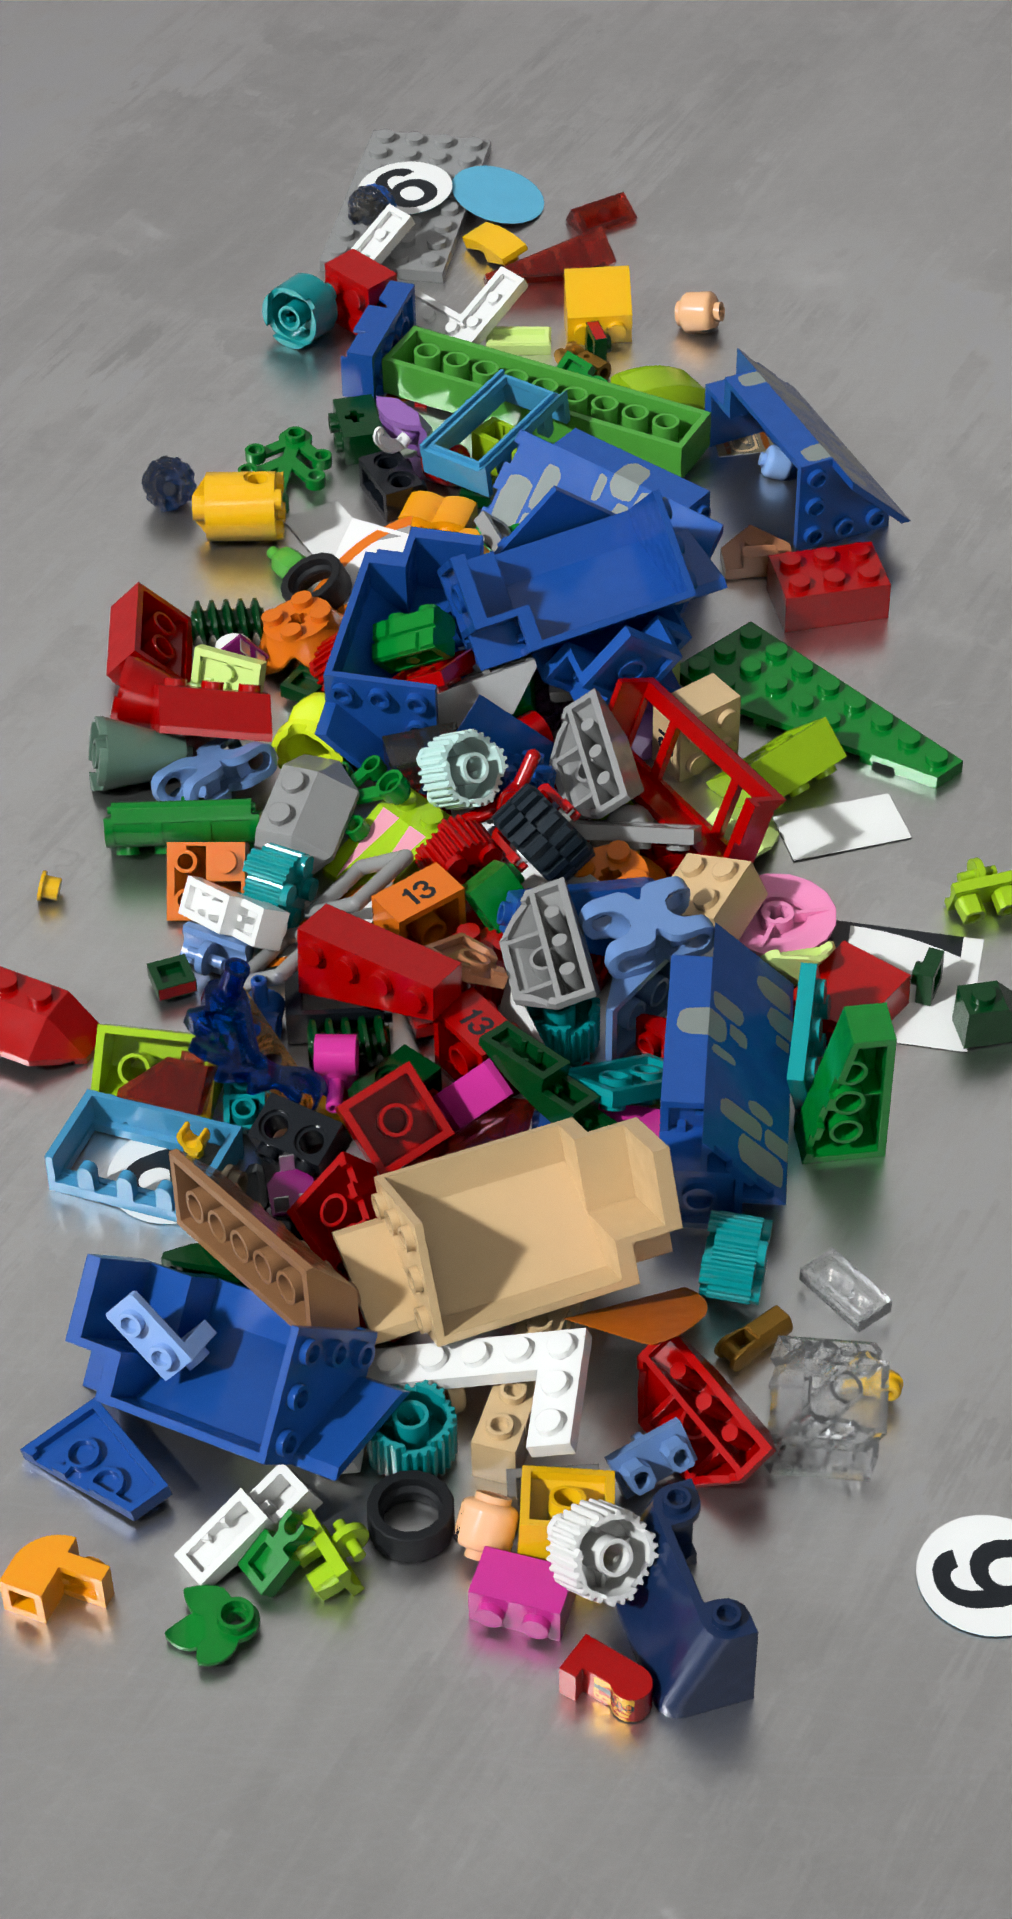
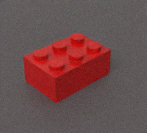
M871 541L768 555L766 589L784 633L888 618L891 583Z

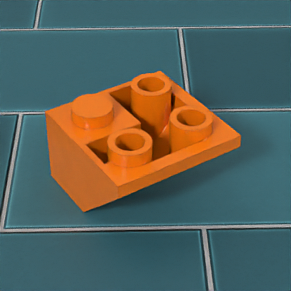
M167 842V921H193L178 913L188 875L201 877L231 891L244 894L243 887L246 885L245 879L248 877V874L242 870L243 862L247 860L248 853L250 854V844L246 842Z

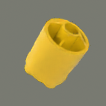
M206 472L204 478L192 494L193 521H196L206 533L207 541L284 540V523H286V502H283L282 493H284V472Z

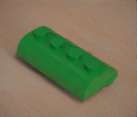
M181 796V801L111 802V807H107V814L111 815L103 819L105 844L107 848H116V855H139V847L155 846V854H167V842H246L250 844L251 851L252 847L254 848L256 827L263 810H256L255 802H252V798L185 800L184 796Z

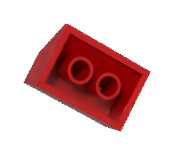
M140 582L136 583L111 606L106 676L116 685L120 686L118 684L127 657L131 655L140 657L176 678L187 679V683L191 682L193 646L191 617Z
M164 677V684L154 683L151 728L158 733L272 742L270 694L261 692V685L239 683L238 690L224 689V682L202 680L201 687L186 686L187 679Z

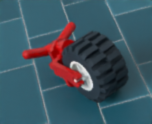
M530 749L526 752L513 782L494 799V802L466 812L461 817L465 821L469 818L472 821L476 820L478 823L493 819L496 828L493 830L491 838L505 852V857L521 873L529 867L526 864L529 861L548 882L564 877L567 883L595 856L592 845L570 823L571 820L576 822L582 816L566 798L563 799L548 783L541 784L538 788L529 784L541 759V754L538 750ZM556 802L561 808L557 810L552 803ZM510 843L517 849L516 851L513 850Z

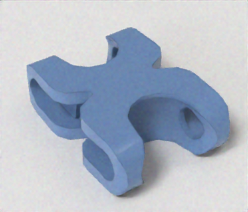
M215 738L200 746L196 750L197 756L176 760L157 771L151 780V790L157 801H181V796H184L185 800H199V798H204V800L231 799L233 797L232 791L251 788L270 777L277 769V754L274 748L267 743L254 741L242 746L238 739ZM261 752L263 755L261 766L255 770L251 769L248 761ZM171 778H177L180 781V787L168 795L165 792L167 782Z
M678 876L646 883L641 888L640 899H635L627 893L616 892L591 900L582 907L578 917L580 927L587 937L592 940L616 939L609 943L604 959L605 967L612 977L616 979H626L651 971L655 967V956L657 955L671 962V955L701 956L714 947L715 926L708 917L702 914L680 916L689 906L690 889L685 881Z

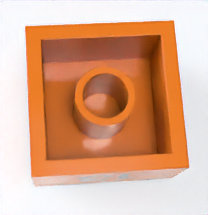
M437 862L416 871L407 878L371 896L373 924L422 946L452 936L453 933H456L459 925L466 923L465 888Z

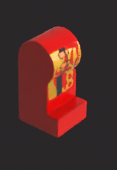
M585 1634L559 1667V1693L576 1702L583 1692L606 1706H610L613 1714L618 1719L625 1722H638L646 1718L652 1709L653 1679L649 1671L643 1666Z

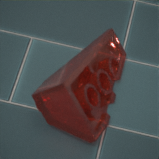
M600 226L508 264L504 268L524 278L527 283L564 281V269L615 266L617 261L603 227ZM498 269L484 275L483 281L485 285Z

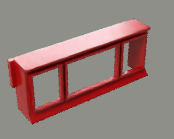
M654 677L618 678L608 707L628 737L630 747H632L648 701L670 721L652 768L632 750L644 791L633 799L639 805L645 807L658 823L702 825L701 841L695 845H690L689 853L746 860L754 863L774 811L786 799ZM680 732L687 736L732 778L713 826L663 780ZM743 789L751 798H746L728 842L724 838V834Z

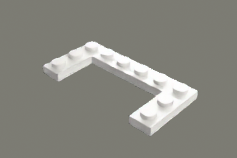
M388 204L351 249L354 248L382 264L414 226L415 222L409 214ZM501 266L462 314L415 289L416 326L481 344L528 288V284L524 278Z
M586 1327L466 1339L438 1347L435 1343L376 1348L375 1357L369 1367L367 1377L392 1386H399L401 1389L405 1387V1384L414 1387L416 1383H422L424 1380H428V1385L436 1383L437 1389L536 1381L526 1442L528 1452L532 1458L576 1454L592 1336ZM365 1447L342 1474L360 1472Z

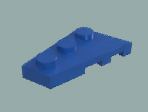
M95 1397L20 1449L24 1459L134 1522L173 1495L166 1481L103 1405L95 1401Z

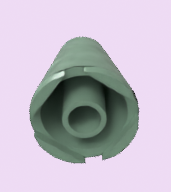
M95 716V722L91 724L88 760H92L93 769H96V772H89L90 786L93 792H102L151 782L152 777L157 771L172 762L185 757H193V747L187 745L186 739L183 737L158 733L153 729L104 716Z

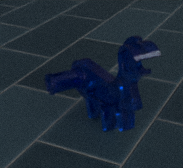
M232 957L227 959L220 979H214L206 985L201 996V1006L190 1008L186 1012L183 1023L196 1036L192 1038L188 1051L201 1060L218 1066L213 1079L216 1083L246 1082V1092L249 1095H256L271 1089L280 1090L288 1100L298 1104L302 1100V1094H309L313 1099L311 1110L316 1111L323 1095L326 1097L328 1095V1087L324 1078L305 1067L276 1064L260 1052L249 998L243 988L250 974V966L241 958Z

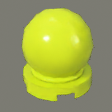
M314 692L301 699L293 707L288 722L283 724L276 733L271 746L275 748V752L279 757L277 765L280 769L283 764L303 754L346 762L344 757L315 735L325 705V692Z

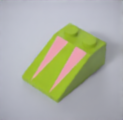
M410 788L411 794L409 798L400 805L387 803L383 800L377 804L365 819L370 825V832L367 837L358 842L348 838L337 851L334 860L323 868V874L335 882L358 860L403 849H408L413 855H416V848L420 847L422 843L427 845L426 840L432 838V833L438 832L437 826L441 823V820L443 818L448 820L450 815L439 807L436 808L430 804L426 798ZM415 857L396 877L393 884L420 870L415 864ZM378 872L364 875L347 892L366 884Z

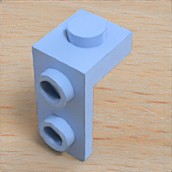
M137 1291L129 1293L106 1313L107 1319L165 1381L169 1380L185 1366L189 1371L195 1368L210 1353L205 1346L217 1333L206 1320H203L185 1336L180 1338Z

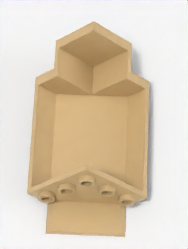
M571 1117L374 1176L377 1193L371 1195V1201L377 1218L333 1231L332 1235L349 1281L353 1282L361 1297L359 1308L366 1327L369 1330L378 1332L375 1345L420 1331L421 1334L427 1333L434 1343L441 1347L640 1284L637 1263L673 1252L670 1232L681 1229L683 1226L670 1148L637 1117L588 1132Z

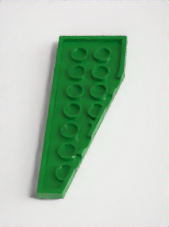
M752 621L680 663V684L683 687L714 673L741 696L740 714L753 718V724L766 729L769 725H773L788 731L826 717L843 750L860 756L859 762L873 766L875 762L894 768L895 775L935 789L962 772L963 760Z

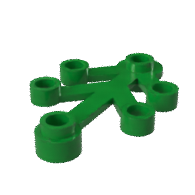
M293 426L283 431L279 435L278 441L263 446L257 443L248 445L245 448L247 464L241 465L238 468V472H284V493H282L283 502H286L287 514L290 508L289 496L286 490L292 472L305 483L307 489L311 491L322 490L326 486L324 470L332 467V453L327 449H316L312 445L311 433L301 427ZM284 452L283 456L264 463L267 458ZM304 455L312 462L314 469L308 468L297 457Z
M372 755L365 759L356 772L347 762H341L356 788L360 787L367 779L377 781L376 786L358 789L360 797L357 805L383 799L387 803L400 805L411 794L410 782L397 769L387 771V765L378 755ZM353 813L345 833L352 841L358 842L367 837L370 832V825L362 816Z

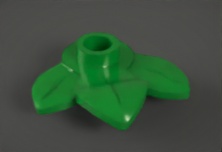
M215 1585L191 1586L183 1590L185 1602L191 1614L171 1626L165 1632V1637L173 1646L180 1650L196 1651L199 1666H214L228 1660L235 1653L239 1643L246 1642L257 1634L260 1628V1614L249 1600L243 1597H231L222 1587ZM235 1621L243 1622L241 1624L231 1625V1623Z

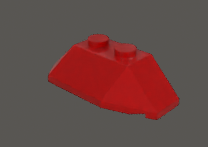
M0 966V1056L28 1067L61 1065L73 1061L75 1064H87L95 1054L97 1025L100 1023L68 990Z
M679 1335L655 1345L648 1344L637 1355V1370H639L637 1389L638 1424L648 1433L675 1417L681 1421L698 1458L695 1461V1466L679 1473L684 1480L692 1478L696 1488L744 1483L777 1451L770 1431L720 1372L684 1337Z

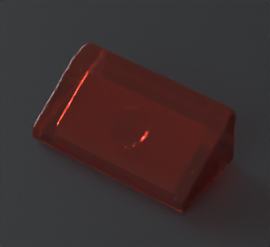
M621 192L571 209L566 221L568 225L585 238L632 222L637 219V216L625 193Z

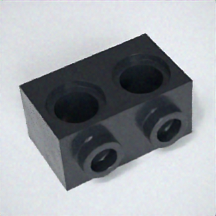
M380 451L359 457L360 486L387 523L398 520L412 492L428 491L423 477L417 476L411 461L408 458L405 459L400 451L394 454Z
M272 1092L247 1134L256 1148L255 1154L259 1158L270 1164L277 1165L279 1156L294 1154L295 1169L307 1173L313 1178H318L342 1151H347L353 1141L342 1122ZM287 1128L283 1136L273 1138L277 1131ZM323 1144V1147L318 1152L308 1154L313 1146Z

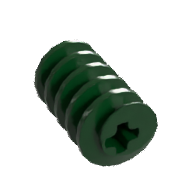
M238 598L235 609L231 608L228 599H224L221 610H217L213 600H209L207 609L203 610L199 600H196L191 611L193 646H195L198 636H200L204 645L209 646L212 635L218 641L222 636L231 633L243 634L251 642H253L255 633H258L261 640L263 634L261 615L264 613V608L260 607L257 598H252L249 608H246L242 598Z
M375 1015L372 1027H368L364 1016H359L355 1028H352L348 1017H342L339 1029L335 1028L331 1018H326L322 1030H319L315 1019H309L307 1026L309 1069L313 1061L315 1034H358L359 1065L362 1056L366 1057L370 1067H375L378 1055H382L383 1058L391 1055L389 1024L385 1026L380 1015Z

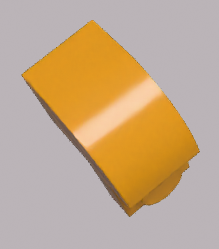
M50 1535L28 1543L14 1556L0 1579V1591L5 1610L46 1624L64 1594L103 1608H107L115 1594L110 1566L105 1565L95 1557H81L79 1555L77 1538L69 1535Z

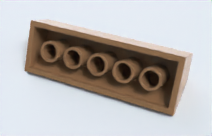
M178 1149L169 1151L177 1224L290 1326L300 1325L354 1329L360 1326L358 1307L361 1305V1297L353 1282L344 1279L328 1261L322 1260L315 1254L305 1241H300L287 1230L283 1222L277 1221L264 1210L258 1201H254L244 1193L236 1182L230 1181L219 1170Z

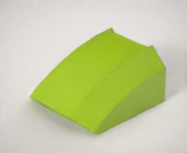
M661 365L643 366L618 372L611 377L610 383L698 409L703 410L705 408V388L682 369Z

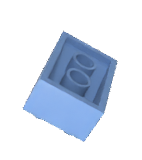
M657 955L655 956V967L651 971L626 979L612 978L606 1005L605 1061L623 1058L636 1045L637 1016L643 1013L664 1017L667 1014L670 961Z

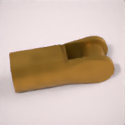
M574 341L567 343L565 349L559 348L554 352V359L557 364L568 350L595 367L597 371L593 376L599 375L606 380L610 377V363L585 350Z
M775 1305L744 1327L723 1336L717 1342L714 1354L719 1358H727L730 1361V1368L735 1372H739L763 1351L790 1334L793 1330L792 1320L778 1305Z

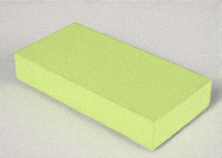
M495 326L486 337V347L514 355H551V327Z

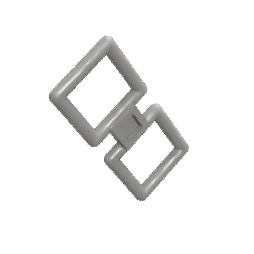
M403 849L358 860L305 909V918L308 920L326 903L349 914L362 910L371 901L372 895L384 889L413 861V853L408 849ZM378 872L352 897L340 899L364 875ZM298 927L287 929L280 951L262 949L229 980V990L234 993L251 990V978L255 975L265 976L268 987L285 983L298 970V948L276 969L263 970L291 944L297 943Z

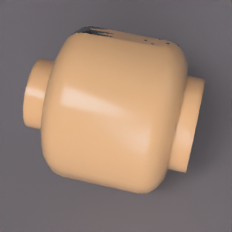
M712 291L687 292L675 305L676 323L687 334L713 333L718 328L719 322H722L725 317L724 304L718 301L717 296Z
M476 1490L475 1496H468L462 1500L453 1538L459 1545L466 1548L465 1557L479 1561L485 1546L508 1552L511 1551L519 1523L518 1510L511 1506V1498L491 1491Z

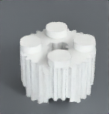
M589 1498V1501L580 1500L579 1505L571 1504L570 1511L565 1509L563 1513H558L552 1517L547 1526V1540L551 1542V1545L546 1547V1550L550 1552L546 1559L552 1563L549 1570L554 1572L555 1582L567 1590L599 1604L604 1602L610 1606H615L616 1603L623 1605L625 1604V1599L629 1601L634 1600V1594L638 1590L636 1588L637 1584H644L642 1577L649 1575V1572L646 1570L647 1567L652 1566L654 1559L659 1557V1554L654 1552V1549L658 1547V1543L653 1541L656 1535L645 1530L646 1523L640 1521L641 1517L633 1514L632 1511L602 1499L595 1500Z

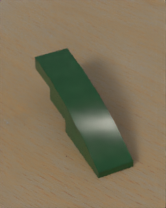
M509 1021L503 1022L479 1037L478 1044L502 1074L551 1123L573 1117L587 1132L618 1123L598 1110L600 1101L598 1094L568 1075L571 1063L569 1060Z

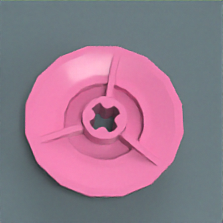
M767 873L759 875L768 892V896L740 937L739 941L756 955L761 956L770 950L778 949L780 952L819 947L827 942L836 927V907L827 892L812 881L791 874Z

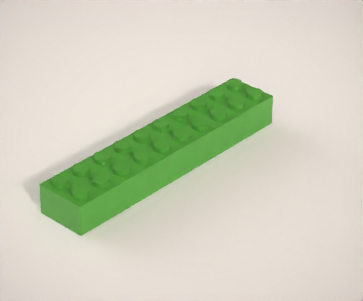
M415 325L382 359L384 393L451 413L459 409L467 399L473 396L500 369H504L507 375L558 394L567 390L571 420L565 424L553 419L554 430L549 438L539 435L537 428L532 432L533 435L550 443H556L574 428H577L682 478L687 475L710 446L711 412ZM505 401L483 422H486L491 417H496L516 426L531 410Z

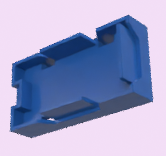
M390 280L379 297V301L384 303L387 308L368 305L353 329V333L359 334H357L349 347L347 356L340 357L343 396L353 397L372 394L377 408V396L384 397L385 395L383 392L382 359L414 325L416 326L415 284Z

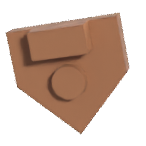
M747 526L721 547L720 559L725 579L767 577L768 555L792 552L790 543L755 526Z
M463 932L425 945L429 949L461 962L462 981L499 989L505 988L509 977L503 967L496 965L498 957L494 950Z

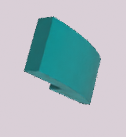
M265 1065L224 1067L223 1122L241 1126L242 1134H248L266 1103Z

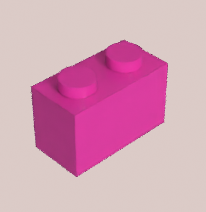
M485 1546L468 1590L469 1619L478 1621L487 1627H503L523 1632L535 1639L547 1638L560 1642L576 1594L555 1582L554 1572L549 1570L551 1562Z

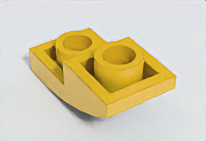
M488 222L483 223L462 237L466 248L480 250L484 252L487 262L501 264L502 266L515 263L519 259L518 256L528 250L527 245L513 233Z

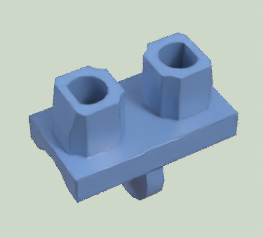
M190 921L183 925L184 943L180 955H186L189 964L194 965L195 972L206 976L210 972L232 978L253 958L254 947L233 936L218 934L205 926Z
M677 1417L645 1435H642L639 1431L630 1436V1443L604 1457L611 1471H615L618 1488L626 1500L636 1494L641 1496L655 1488V1483L675 1472L682 1473L695 1466V1461L698 1460L684 1427Z

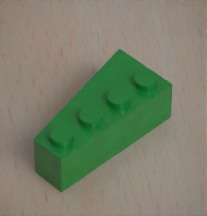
M887 1002L844 1006L793 1127L802 1164L885 1156L897 1043Z

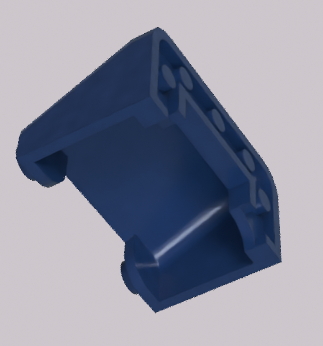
M692 1478L660 1488L641 1514L640 1521L647 1525L645 1530L656 1535L653 1541L658 1543V1547L654 1549V1552L658 1553L659 1557L654 1559L652 1566L647 1567L646 1570L649 1572V1575L642 1577L644 1584H637L636 1588L638 1590L634 1594V1600L629 1601L625 1599V1604L616 1603L615 1605L637 1663L649 1671L653 1679L652 1701L655 1707L666 1717L674 1719L687 1718L754 1699L758 1630L750 1612L744 1604L730 1598L716 1599L704 1603L689 1569V1566L697 1564V1552L692 1543L693 1523L698 1519L701 1511L700 1497Z

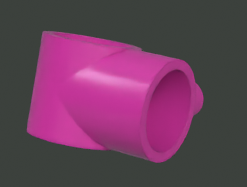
M315 1034L314 1073L318 1076L320 1091L327 1096L326 1110L331 1113H337L334 1107L342 1103L343 1098L348 1097V1089L359 1078L358 1034Z

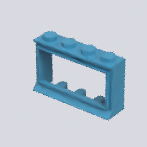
M500 369L419 445L424 472L490 498L494 494L491 471L496 467L497 473H499L505 461L511 463V452L517 447V443L514 441L520 429L532 434L537 428L539 435L549 438L554 430L553 419L565 424L571 420L567 390L558 394L507 375L504 369ZM505 401L531 410L479 461L449 450L454 445L460 444Z
M87 1089L44 1156L49 1190L177 1222L173 1184L169 1180H162L154 1191L138 1187L136 1175L129 1170H123L116 1181L99 1177L96 1164L90 1160H84L77 1171L70 1170L94 1131L170 1150L178 1149L183 1152V1147L178 1143L176 1136L183 1124L188 1121L190 1129L195 1135L199 1136L206 1127L211 1134L208 1142L221 1146L210 1166L223 1171L226 1165H237L239 1160L244 1158L242 1127Z

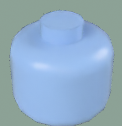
M770 445L766 452H761L758 465L761 466V473L765 478L786 481L790 477L793 463L777 445Z

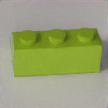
M823 717L785 731L742 759L783 797L789 794L792 798L808 790L811 787L808 781L814 777L817 780H821L837 770L834 764L847 757L827 718ZM722 771L706 781L709 789L724 798L732 778ZM742 789L735 807H743L746 798H751L745 790Z
M98 1024L91 1090L213 1119L224 1082V1067H226L229 1037L117 1024Z

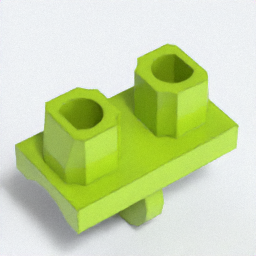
M980 858L969 859L967 871L957 873L958 882L951 884L950 897L944 900L947 910H956L965 925L983 919L986 914L983 903L992 901L999 916L1011 915L1012 870L997 873L995 865L985 867Z
M311 1509L303 1513L304 1517L301 1519L302 1523L314 1527L317 1532L307 1544L299 1546L294 1554L301 1561L300 1565L303 1568L321 1555L326 1560L306 1575L308 1581L323 1601L339 1593L344 1588L353 1597L365 1588L346 1557L351 1556L355 1562L365 1558L366 1553L363 1547H365L369 1540L368 1530L360 1522L347 1524L345 1519L341 1518L333 1523L332 1527L335 1533L331 1535L327 1527L319 1522Z

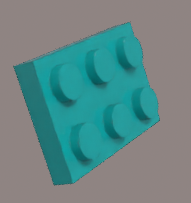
M801 963L787 1072V1083L796 1110H801L818 1070V1058H823L826 1051V1033H822V1019L829 1020L831 996L827 995V979H821L818 964Z
M650 1053L569 1068L568 1075L600 1096L599 1103L601 1109L614 1112L623 1111L626 1109V1105L656 1104L657 1099L661 1098L664 1058Z

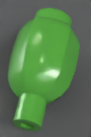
M271 546L267 550V557L271 560V568L282 580L291 567L298 561L306 558L299 551L287 546L281 549Z

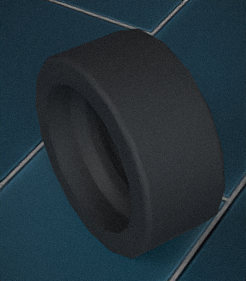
M322 552L312 554L291 567L284 576L280 589L282 597L285 601L291 600V597L296 592L307 591L315 583L329 578L323 586L311 594L312 597H319L328 601L331 607L337 610L350 595L352 588L351 577L336 556Z
M419 1470L399 1471L386 1476L375 1485L367 1499L368 1532L375 1548L386 1557L401 1562H422L437 1556L449 1545L455 1528L454 1497L447 1484L433 1474ZM420 1501L435 1508L438 1511L439 1518L427 1528L419 1531L404 1532L394 1529L385 1523L384 1513L392 1506L401 1502Z

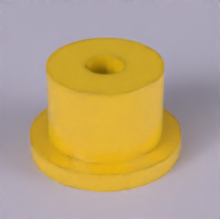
M43 870L37 892V901H42V898L57 901L61 890L62 878L50 876L48 871Z

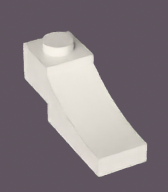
M188 875L178 911L179 914L218 934L233 936L252 947L280 951L282 940L287 932V922L290 915L289 912L268 902L250 898L201 877Z
M277 1465L249 1494L240 1488L174 1556L200 1586L215 1585L237 1566V1563L265 1528L278 1531L279 1522L289 1508L300 1511L303 1514L308 1509L314 1512L323 1502L287 1465ZM302 1521L298 1522L296 1530L303 1524Z

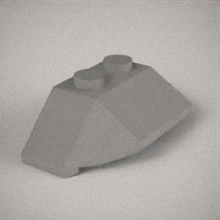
M528 655L461 678V681L449 685L448 690L437 694L439 735L456 732L480 694L509 714H514L537 668L533 656Z
M595 688L564 707L561 716L563 723L556 735L549 760L550 765L553 766L556 772L555 783L558 794L563 799L566 798L582 815L579 819H601L644 791L628 737Z
M303 754L283 764L256 827L254 848L262 850V846H266L267 843L270 844L271 842L309 854L314 858L312 874H315L333 861L360 797L358 789L341 762Z
M564 877L525 890L520 900L521 905L512 916L499 942L515 1004L559 1010L598 996L601 992L587 941L578 922V915Z

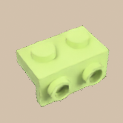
M200 644L194 650L191 682L187 684L201 687L202 680L224 682V689L238 690L239 683L261 685V692H263L267 661Z

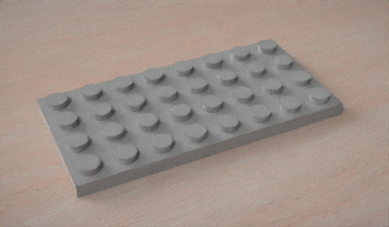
M390 129L373 130L319 260L320 272H325V263L349 251L375 221L364 211L365 208L357 194L358 186L365 176L389 164L423 162L443 169L453 180L457 173L466 168L486 166L491 153V140H482L478 137L459 138L447 134L437 136L426 135L420 132H393ZM451 191L450 195L438 206L410 215L415 222L414 226L381 265L397 273L398 279L443 283L469 211L456 200Z

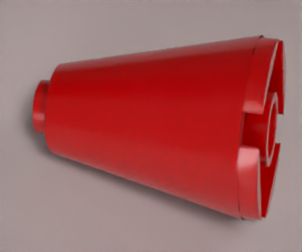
M129 655L118 682L120 687L118 695L114 697L110 718L152 729L151 717L154 683L164 684V677H176L138 656Z

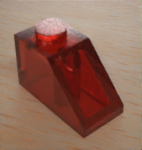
M182 1050L180 1057H167L120 1087L117 1097L193 1115H205L217 1066L205 1063L206 1055Z

